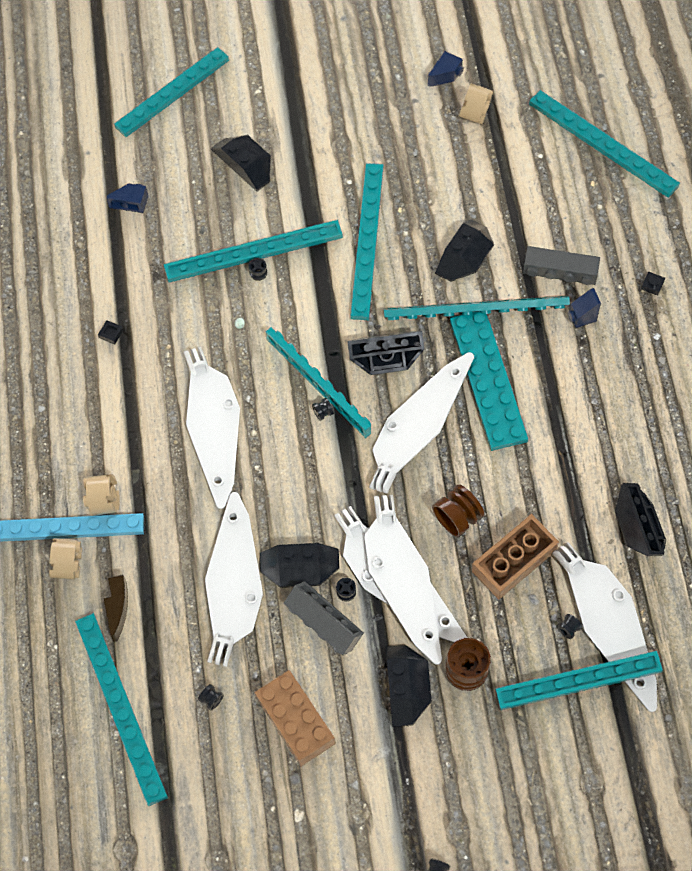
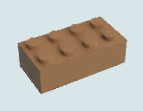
M531 514L473 562L472 573L499 600L558 549L559 541Z
M290 670L254 692L257 701L300 767L336 744L335 737Z

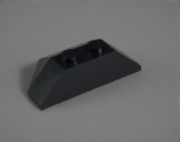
M249 135L224 138L211 148L222 161L256 192L270 182L271 155Z
M472 219L463 222L445 248L435 274L452 282L458 278L476 273L494 247V242L488 228Z
M422 331L389 333L347 341L350 360L370 375L408 370L425 350Z
M638 483L621 484L615 513L627 546L645 556H663L665 553L666 537L653 503L641 490Z
M321 543L276 545L260 553V573L280 588L294 587L304 581L310 586H321L340 569L339 549Z
M407 645L386 646L392 727L413 726L432 702L428 660Z

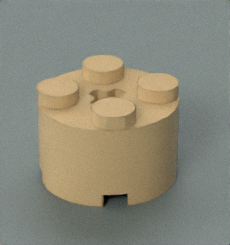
M470 84L459 117L483 124L494 91Z
M107 474L84 478L83 484L86 495L83 496V502L85 507H89L90 515L117 513V510L120 508L119 490L116 491L114 486L117 484L115 476Z
M53 538L49 563L53 566V569L49 570L50 578L75 579L80 577L78 559H82L81 541Z

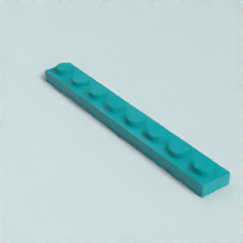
M219 47L215 48L115 122V128L127 138L229 61V56Z
M272 327L266 330L267 341L324 398H327L330 404L365 438L370 436V421L366 417H362L358 409L353 404L350 405L341 392L337 393L333 389L332 383L328 379L324 380L316 367L312 368L304 355L300 356L296 352L294 345L287 343L279 331H275Z
M653 651L496 688V694L500 710H505L662 673L663 669L658 652Z

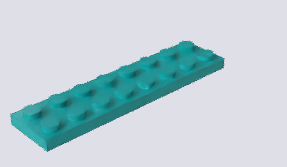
M478 311L473 312L472 315L450 318V324L460 355L463 356L467 353H473L474 355L472 364L467 372V377L491 451L527 443L528 436L488 315Z

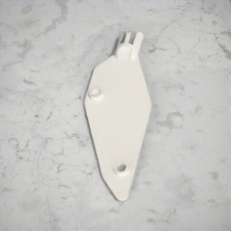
M200 346L198 347V354L195 348L191 349L192 359L188 350L184 351L191 371L186 427L215 504L219 509H223L234 485L240 407L228 376L208 366Z
M467 353L444 366L387 418L372 449L378 469L372 479L370 489L387 494L397 472L440 433L474 359L473 353Z
M232 492L229 496L205 577L214 637L207 662L212 663L216 647H219L215 664L220 665L224 649H227L223 663L224 667L228 665L233 644L253 632L263 596L250 518L237 492Z
M382 495L381 507L379 496H374L376 520L364 535L369 573L413 644L434 664L438 665L442 661L428 567L396 518L393 495H389V506L387 496ZM428 634L431 638L429 639L425 635Z
M349 506L347 508L348 512L345 509L341 511L342 517L339 513L334 515L346 534L343 557L362 587L388 604L369 573L364 535L369 528L362 524L352 507ZM431 584L438 636L454 643L457 640L467 638ZM446 620L449 622V624L444 625L442 624V621Z
M569 542L555 550L552 554L568 572L584 632L605 658L611 662L648 653L632 596L608 567L583 560ZM655 674L625 681L649 712L656 711L657 684ZM636 682H642L643 686H638Z

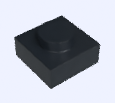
M648 271L641 290L658 296L665 282V277Z
M106 320L98 333V337L115 345L124 331L123 326Z

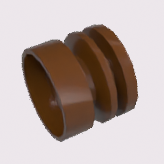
M459 484L452 491L448 492V498L442 497L432 505V510L437 520L455 537L463 535L469 530V524L475 525L477 520H481L485 515L484 509L477 498L465 486Z
M463 638L452 644L447 653L445 674L448 682L462 691H472L482 686L488 676L491 663V655L488 648L481 641L474 638Z

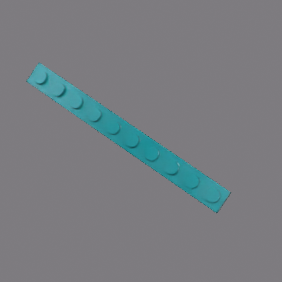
M540 90L529 100V105L667 198L679 188L680 182Z
M366 163L351 308L352 320L369 321L384 164Z
M338 220L166 263L164 268L168 283L248 263L254 258L263 259L341 239L343 234Z
M554 296L383 308L384 318L388 317V320H399V316H406V319L418 318L417 315H425V318L436 317V314L442 313L443 316H454V313L462 312V315H472L473 311L489 314L491 310L505 313L517 308V311H528L529 307H535V310H545L546 306L562 309L565 308V305H570V297Z
M93 613L76 620L75 623L148 807L167 799L168 796L95 614Z

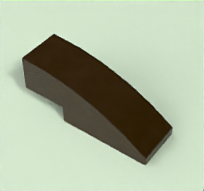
M124 574L108 578L111 597L103 598L110 636L113 642L119 640L128 609V588Z

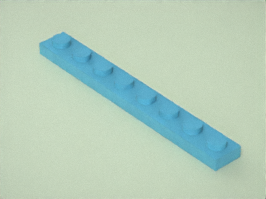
M143 513L0 521V542L144 534Z

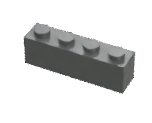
M528 246L523 274L532 277L540 276L547 279H559L566 282H579L585 285H596L600 257Z
M305 581L295 585L283 603L291 613L302 619L307 627L312 628L322 640L328 642L333 647V650L342 656L351 652L364 634L362 630Z

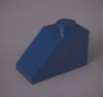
M444 51L428 74V86L433 87L454 82L463 73V59Z
M128 183L108 194L106 199L109 208L144 213L149 195L146 186Z
M591 288L571 303L568 317L571 322H574L576 328L597 322L601 302L594 288Z

